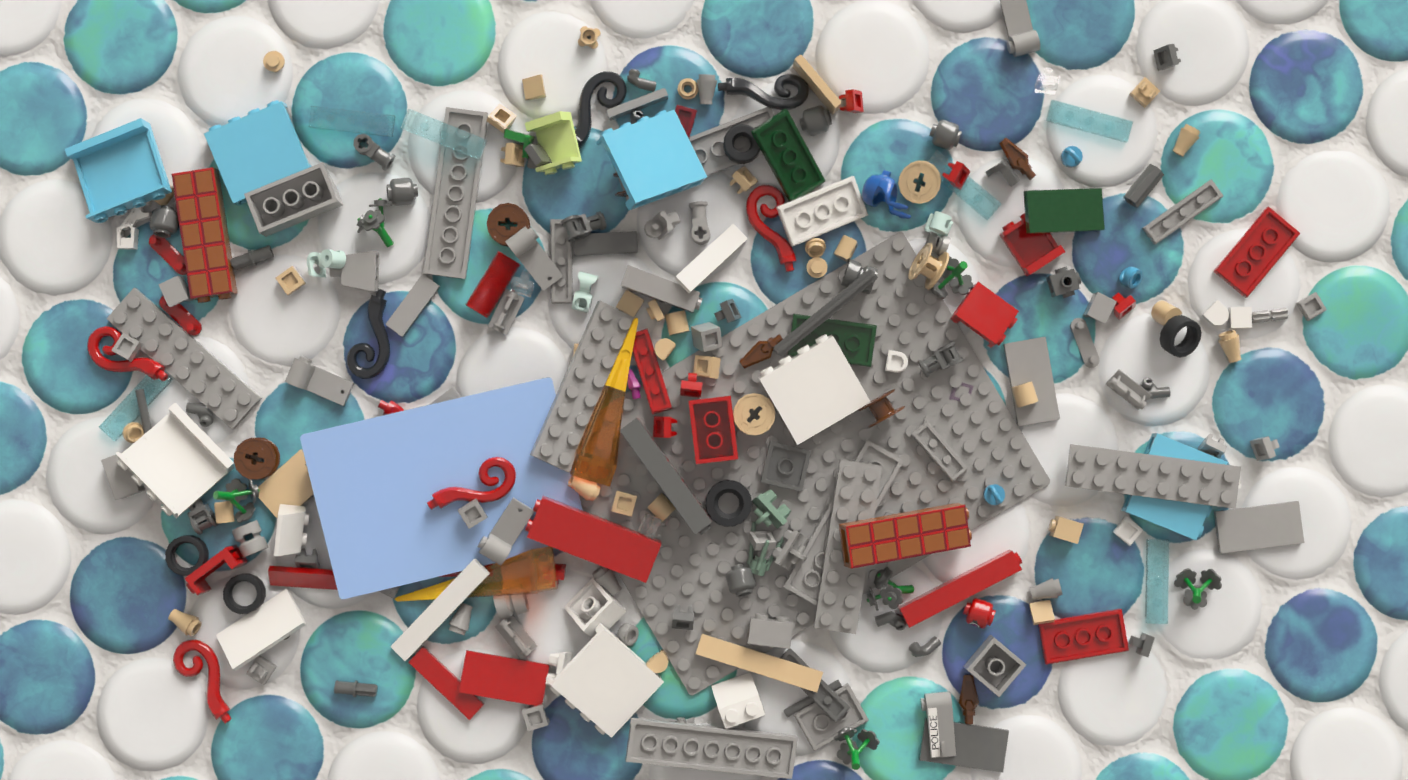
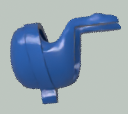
M884 170L880 175L870 176L863 186L862 200L871 207H877L880 202H886L892 215L903 219L911 218V215L894 210V208L898 210L907 209L908 206L896 203L898 189L895 180L890 177L891 172Z

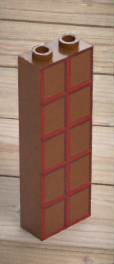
M211 167L173 173L172 181L190 299L198 300V303L210 302V298L218 297L219 300L230 299L232 294L238 293L234 269L230 261L232 254L219 170Z
M953 503L839 524L844 566L853 569L971 547L972 533L968 528L969 511L965 504Z

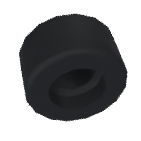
M739 124L727 131L724 137L723 148L726 156L731 161L737 164H746L757 158L760 147L751 133L755 128ZM740 136H745L750 140L751 145L746 152H739L734 147V141Z

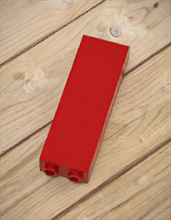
M543 496L541 500L537 499L533 508L536 515L534 520L529 519L525 531L529 532L527 538L644 583L647 582L662 544L660 540L549 497Z

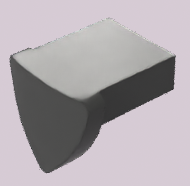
M529 144L524 149L529 155L528 168L535 169L552 163V160L540 144Z
M1003 159L985 172L989 177L1000 170L1011 187L1020 181L1006 159Z

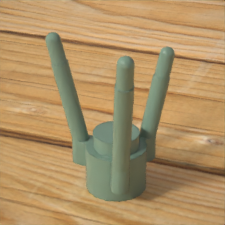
M752 522L751 532L756 531L755 522ZM783 537L775 548L782 547L784 543ZM769 540L765 541L760 557L755 555V558H753L754 548L750 542L749 557L746 564L750 565L749 568H751L753 574L764 576L765 571H769L770 565L774 560L772 554L768 561L765 558L770 543Z

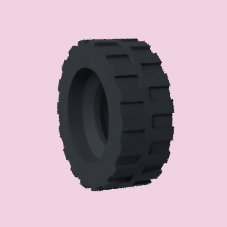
M724 480L712 486L707 493L706 510L714 522L724 527H733L743 523L748 518L752 508V499L744 485L737 481ZM733 493L739 499V507L734 513L726 514L720 510L718 501L723 494Z

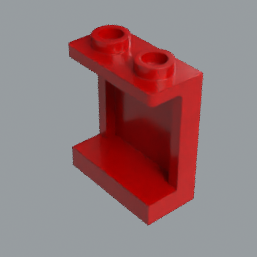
M1024 213L1019 216L1021 221L1016 224L1012 221L1002 227L1004 232L999 235L1025 275L1029 276L1065 253V250L1061 245H1057L1050 233L1026 234Z
M977 282L969 290L950 319L956 324L959 321L988 341L989 344L987 346L992 348L996 344L999 346L1006 337L1004 332L1007 328L1011 329L1018 320L1015 316L1019 311L980 282Z
M237 545L225 547L184 578L187 581L186 586L193 594L201 595L209 592L211 587L205 580L209 575L225 563L232 570L245 565L248 559L246 557L242 558Z

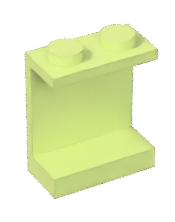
M559 111L525 123L526 131L536 132L538 144L543 147L552 160V163L535 168L536 172H544L545 175L557 173L559 168L563 170L575 167V163L582 162L571 112Z

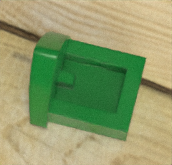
M506 129L504 138L524 143L522 157L528 159L529 155L524 149L529 144H533L535 136Z

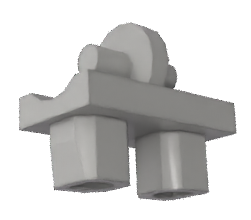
M664 210L645 224L644 231L648 237L660 240L674 230L675 225L679 224L681 220L676 211L666 214Z
M786 530L783 535V540L786 541L783 549L780 547L775 548L772 553L775 563L788 571H791L799 559L803 561L807 559L803 553L810 539L796 530Z

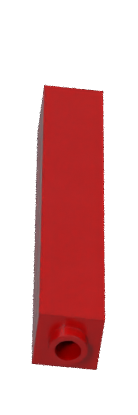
M1007 550L898 606V609L910 628L1021 571L1020 564L1023 562L1017 552L1014 553L1012 550Z

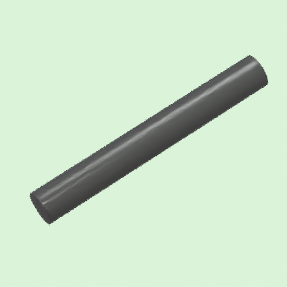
M137 389L135 393L145 434L152 427L144 389Z
M839 680L828 685L833 691L842 687ZM808 696L783 711L788 718L811 705L814 701Z

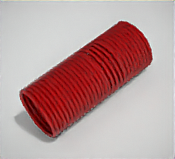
M497 251L490 266H488L484 273L485 275L482 276L469 300L465 303L466 306L489 318L488 316H490L494 307L498 304L499 298H501L506 290V286L510 284L509 282H511L521 265Z

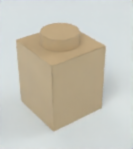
M1055 516V519L1050 521L1048 531H1050V536L1078 544L1084 524Z

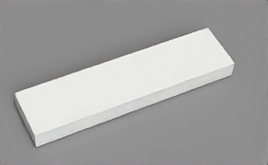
M732 224L674 279L690 293L748 238Z

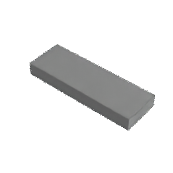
M662 88L607 109L606 112L609 120L612 121L630 114L635 109H643L667 100L668 94L666 89Z
M422 274L385 325L404 337L440 286Z
M925 421L911 433L913 438L952 482L969 469L928 421Z

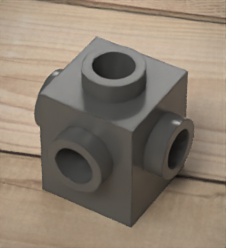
M1067 266L1054 270V275L1046 277L1052 297L1062 295L1063 298L1075 295L1074 291L1080 289L1081 279L1079 273H1075L1074 269L1068 270Z

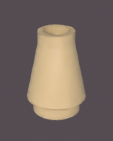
M1185 124L1184 128L1181 127L1172 151L1184 157L1185 153L1200 138V131Z
M1235 330L1219 334L1220 339L1218 342L1225 352L1229 363L1241 360L1239 334H1236Z
M572 475L568 481V486L586 501H594L601 489L597 482L576 475Z
M174 609L168 617V620L172 621L186 636H194L202 625L198 617Z

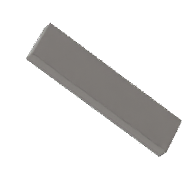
M1211 179L1142 229L1153 245H1156L1222 198L1223 194Z
M550 219L551 260L563 275V277L551 285L552 304L573 303L572 242L567 240L566 228L561 224L563 219Z

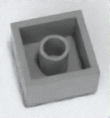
M989 635L963 667L1000 697L1024 669L1026 664L996 638Z

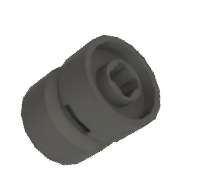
M850 259L841 285L848 287L869 269H872L877 275L878 269L868 265L862 268L861 263ZM874 282L865 288L862 293L869 295Z

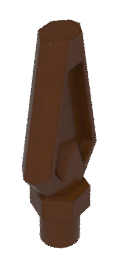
M1008 138L999 143L1012 169L1020 170L1022 175L1025 174L1029 180L1036 176L1032 170L1033 167L1029 164L1028 155Z
M779 334L773 339L771 337L767 341H758L739 362L745 369L771 358L774 346L783 338Z
M973 675L963 676L958 702L963 708L965 724H973L975 708L979 704Z

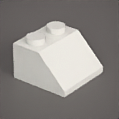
M280 504L274 556L300 553L301 547L306 546L307 533H303V528L308 526L309 513H305L306 506Z
M594 577L564 607L582 631L591 638L597 634L595 628L600 623L609 630L627 612L617 599L611 596L607 590L594 580Z
M751 672L711 685L725 729L766 715Z

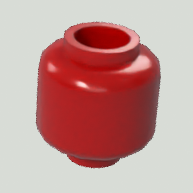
M974 598L971 603L967 602L963 614L967 615L966 622L968 624L984 629L987 625L991 626L996 610L993 609L992 603Z

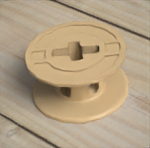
M918 160L911 162L902 170L898 185L905 199L912 203L922 204L929 202L937 195L941 186V177L933 164ZM920 173H923V181L926 182V185H921L920 191L915 190L917 183L914 182V179H918Z
M927 243L919 251L908 274L909 280L915 279L919 274L926 276L925 289L928 290L941 278L949 261V253L947 252L941 254L937 259L931 256L932 243Z
M752 393L738 400L734 406L733 418L739 430L748 435L756 436L765 433L771 428L775 421L776 413L774 405L767 397L762 394ZM758 406L761 407V410L758 412L759 419L756 420L754 418L749 423L747 421L751 415L749 410L753 409L754 411Z

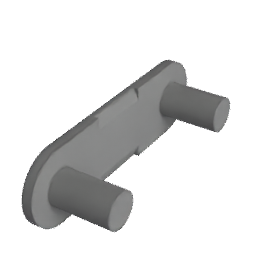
M1075 318L1070 325L1084 364L1089 368H1094L1099 364V356L1084 319Z

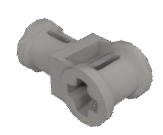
M706 201L689 203V207L692 210L693 228L691 235L693 241L699 245L706 244L711 235L707 224L706 206L708 203ZM700 229L703 230V233H707L703 235L702 239L695 235L699 233Z

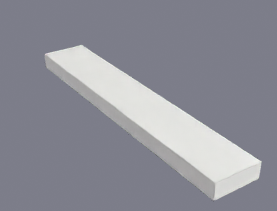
M476 558L473 559L391 645V648L404 661H407L485 580L490 572Z

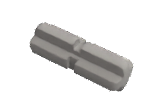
M1286 308L1252 312V323L1288 318V310Z

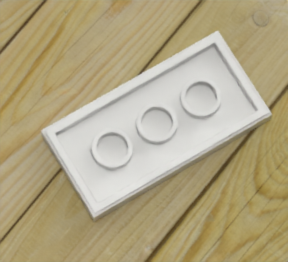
M854 176L776 207L792 247L868 216Z
M285 589L262 604L257 610L250 612L216 636L232 670L237 671L305 626L306 622L290 591Z

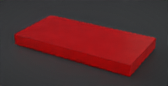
M1268 206L1213 272L1243 297L1247 298L1296 240L1300 232Z
M1122 609L1055 619L1054 622L1038 624L1044 663L1046 665L1129 651Z
M466 650L459 693L537 706L543 704L546 677L550 665Z

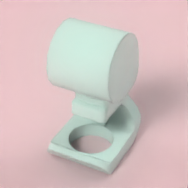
M935 211L934 214H930L924 230L928 233L930 231L937 233L940 237H947L953 221H951L952 217Z
M325 249L321 253H310L307 257L308 274L310 276L326 278L325 268L342 269L346 263L345 253L340 250L333 251L330 249ZM314 263L320 267V274L313 270Z
M579 271L580 290L575 292L572 309L586 313L589 312L593 295L590 294L591 285L598 280L599 276Z

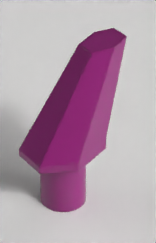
M629 369L628 387L631 390L633 400L641 398L639 390L641 384L633 371Z

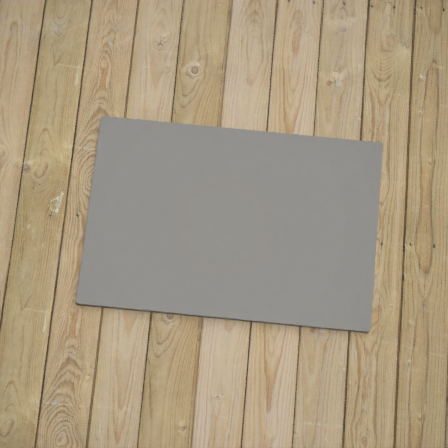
M898 232L853 259L861 263L862 268L867 265L877 268L878 278L875 280L869 295L862 292L859 293L829 318L877 325L871 367L849 365L870 401L895 389L887 398L894 410L901 406H905V408L893 416L868 428L870 424L876 421L869 407L861 411L857 410L797 445L774 406L776 413L775 421L771 428L763 434L756 436L748 435L739 430L734 422L738 459L696 464L688 401L731 396L733 411L739 399L752 393L762 394L772 402L758 377L761 376L760 372L767 367L775 368L780 365L779 361L788 356V352L780 356L773 349L771 358L745 369L739 361L758 341H767L769 338L772 337L773 339L779 334L784 339L791 333L793 314L812 316L846 288L841 285L848 265L846 263L721 337L723 347L706 352L699 350L663 371L662 376L672 409L652 415L643 384H641L639 388L641 398L633 400L630 391L597 410L572 467L574 475L597 482L601 489L594 501H586L579 495L582 510L661 541V547L646 583L621 573L618 574L690 695H695L739 669L738 667L697 655L696 651L702 634L766 653L774 647L748 644L747 642L750 616L755 617V613L768 615L770 619H776V616L789 617V621L793 622V637L814 624L817 606L783 587L794 566L791 571H788L776 564L775 558L770 565L769 571H765L764 576L754 574L756 586L752 590L753 593L736 597V594H732L729 591L726 575L732 571L731 567L738 564H743L744 567L750 566L746 564L750 547L749 532H751L752 522L759 518L754 513L757 507L753 502L751 512L743 523L733 527H724L712 520L710 524L711 529L702 535L699 532L696 535L692 532L677 509L661 522L647 508L661 493L665 496L666 494L620 432V429L634 419L639 418L652 437L654 416L672 417L677 420V423L671 424V431H676V436L671 438L653 437V439L706 512L707 493L713 485L720 481L733 480L741 483L749 491L752 500L759 494H763L771 489L778 497L771 504L776 509L784 504L791 510V513L786 518L787 522L778 529L773 524L767 527L762 521L759 525L756 524V531H770L776 541V546L786 530H796L809 539L812 537L834 498L840 459L855 461L866 440L904 460L876 509L874 518L960 503L965 504L969 511L968 528L973 530L1050 484L1048 475L960 327L950 319L952 314L944 300L940 296L934 295L931 289H925L926 276L919 274L913 280L908 279L910 267L917 255L902 232ZM954 341V346L959 356L963 357L964 360L949 368L938 369L930 373L929 377H926L919 366L918 360H925L933 356L932 353L938 351L937 349ZM888 350L902 352L906 355L908 365L904 371L899 373L884 371ZM695 355L721 359L718 379L697 376L696 382H702L701 398L680 396L681 380L688 381V374L693 373ZM758 406L754 411L753 409L749 410L751 414L747 419L749 423L754 418L756 420L759 419L758 412L761 410V407ZM925 421H928L969 468L954 482L946 476L911 435ZM770 441L811 450L802 492L761 482ZM997 484L1004 489L1005 499L1001 504L990 505L984 500L983 492L988 485ZM617 491L637 496L632 517L611 511ZM725 493L719 498L718 506L722 512L731 514L738 509L739 499L733 493ZM784 541V543L782 544V549L785 546L786 541ZM774 549L768 550L767 556H765L767 561L773 553ZM754 550L753 558H755V555H758V551ZM931 554L867 566L862 595L869 591V587L875 588V575L879 570L889 567L893 571L892 578ZM677 605H680V611L683 613H687L688 607L692 606L694 613L693 630L672 628L673 612Z

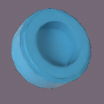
M1069 146L1061 153L1063 165L1070 168L1079 165L1083 158L1081 150L1076 146Z
M1128 267L1121 272L1119 281L1126 287L1134 289L1141 283L1143 273L1136 267Z
M997 484L988 485L983 492L984 500L990 505H999L1005 499V491Z

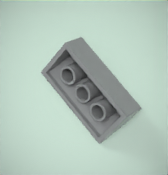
M323 162L244 194L257 229L265 237L343 206L336 185Z

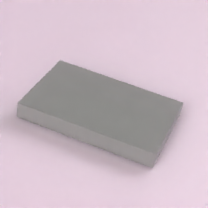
M848 683L834 691L851 707L836 723L815 702L793 714L813 751L834 741V737L838 735L839 730L845 727L855 729L869 721Z

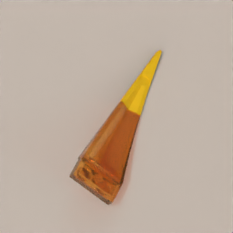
M636 317L632 321L576 449V457L570 472L572 476L609 487L617 467L625 392L638 325V318Z
M548 546L531 549L506 559L501 566L495 563L485 567L490 574L467 598L538 594V592L558 589L553 548ZM454 579L398 596L394 600L397 602L435 600Z

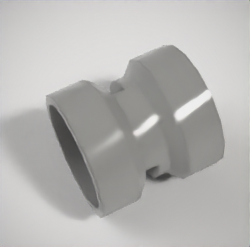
M930 231L926 244L932 243V252L940 256L947 252L951 238L946 236L940 237L937 233Z

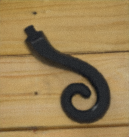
M600 72L591 77L584 85L579 101V121L575 128L579 149L586 143L591 132V97L594 90L600 84L610 82L616 87L617 94L615 98L608 99L606 97L607 88L601 87L596 95L599 104L606 108H613L624 101L627 87L623 78L617 73Z
M794 74L782 75L774 84L775 93L779 97L787 99L773 97L750 81L741 78H726V82L718 83V91H726L727 95H746L760 104L776 110L795 109L801 106L809 95V87L805 80ZM785 84H793L798 88V93L794 97L788 98L791 95V91L784 89L783 86Z
M379 288L376 296L371 295L368 304V319L379 345L378 358L375 364L369 368H363L358 365L356 357L359 352L366 354L368 362L374 360L375 351L367 343L354 345L347 355L349 370L361 379H370L379 375L385 369L390 356L389 339L382 319L387 300L384 299L386 291Z

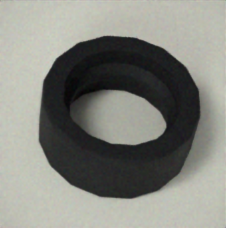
M1174 316L1166 322L1160 332V345L1173 356L1179 358L1186 357L1197 348L1201 340V327L1196 321L1186 316ZM1187 326L1184 339L1180 344L1174 346L1177 333Z
M185 535L174 539L168 545L165 552V560L168 567L174 573L181 576L190 575L209 559V550L206 544L200 538L193 535ZM184 543L193 544L199 551L198 562L190 568L180 566L175 559L176 549Z
M250 573L232 577L223 589V600L226 606L237 614H248L257 610L264 603L266 597V588L263 581ZM242 581L250 582L257 591L255 601L248 606L237 604L232 597L234 586Z

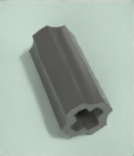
M1149 164L1123 198L1131 206L1138 208L1164 174L1158 167Z

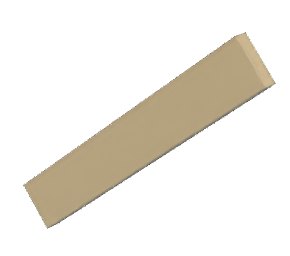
M705 634L701 635L696 651L697 655L814 692L818 691L823 675L822 671Z

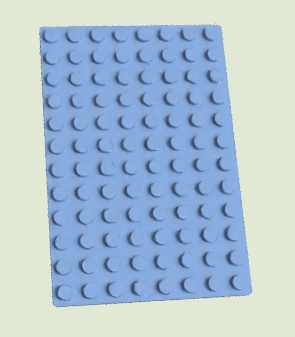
M550 377L301 435L300 441L338 594L341 599H348L463 571L475 558L483 566L495 563L480 554V548L477 546L483 536L487 537L513 497L532 509L537 499L541 500L543 496L582 510L579 494L568 486L569 479L574 475L573 467H571L570 472H566L530 455L556 397L553 381ZM502 457L508 460L515 468L516 480L511 491L499 500L479 503L487 518L470 529L458 512L459 508L469 503L468 501H455L442 509L437 506L432 510L427 504L428 501L433 499L432 494L448 487H462L483 492L499 487L505 479V474L499 467H491L488 470L489 477L496 476L499 478L497 485L489 487L480 481L479 468L489 458ZM536 512L533 513L530 519L534 520ZM525 526L512 545L506 560L555 548L527 538L529 532L525 531Z

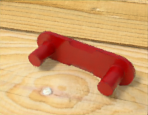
M153 234L149 238V245L178 274L186 275L184 256L165 238Z
M164 296L160 298V307L188 334L195 336L201 332V323L180 303L169 307Z

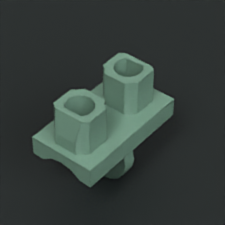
M771 489L763 494H759L752 500L757 507L754 513L759 517L755 523L759 525L763 521L767 527L773 524L778 529L787 522L786 518L791 513V510L784 504L778 509L771 504L778 498Z

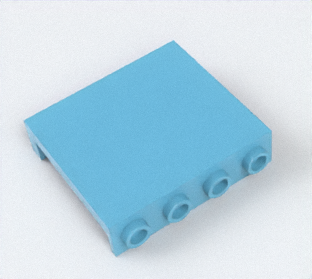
M272 101L264 109H253L245 117H234L228 120V124L223 126L215 125L209 128V132L204 133L233 204L237 206L247 202L245 193L312 167L307 160L286 110L287 105L282 101Z
M666 110L660 111L652 118L645 116L639 119L637 123L631 124L628 122L616 130H612V128L607 129L601 133V137L596 142L597 145H604L629 196L625 203L629 211L696 187L707 178L675 110L666 112Z
M142 118L65 148L67 157L74 161L90 214L85 216L93 222L103 223L111 216L123 215L131 208L143 207L146 205V202L163 199L166 197V194L172 192L151 125Z
M1152 433L1144 454L1217 464L1227 465L1228 463L1158 433ZM1127 495L1121 511L1186 536L1189 539L1197 540V537H1201L1204 531L1203 523L1205 518L1209 517L1212 506Z

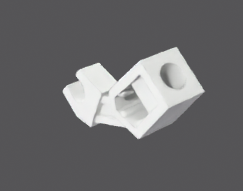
M152 201L146 202L145 206H152ZM145 206L132 208L122 225L117 228V248L138 250L139 229L135 225L138 221L150 218L152 214L150 212L144 213L143 208ZM128 229L130 230L131 238H125L124 236L125 231Z

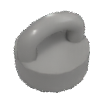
M628 623L621 625L617 632V638L626 646L633 645L639 636L638 628Z

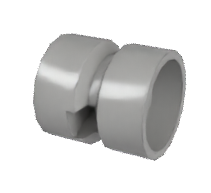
M258 520L232 530L235 541L240 542L238 548L242 558L269 548L265 537L260 536L262 530ZM252 533L254 538L246 541L245 536Z
M522 585L511 588L509 593L505 590L493 593L494 605L500 620L511 617L513 612L517 615L529 612L528 600Z

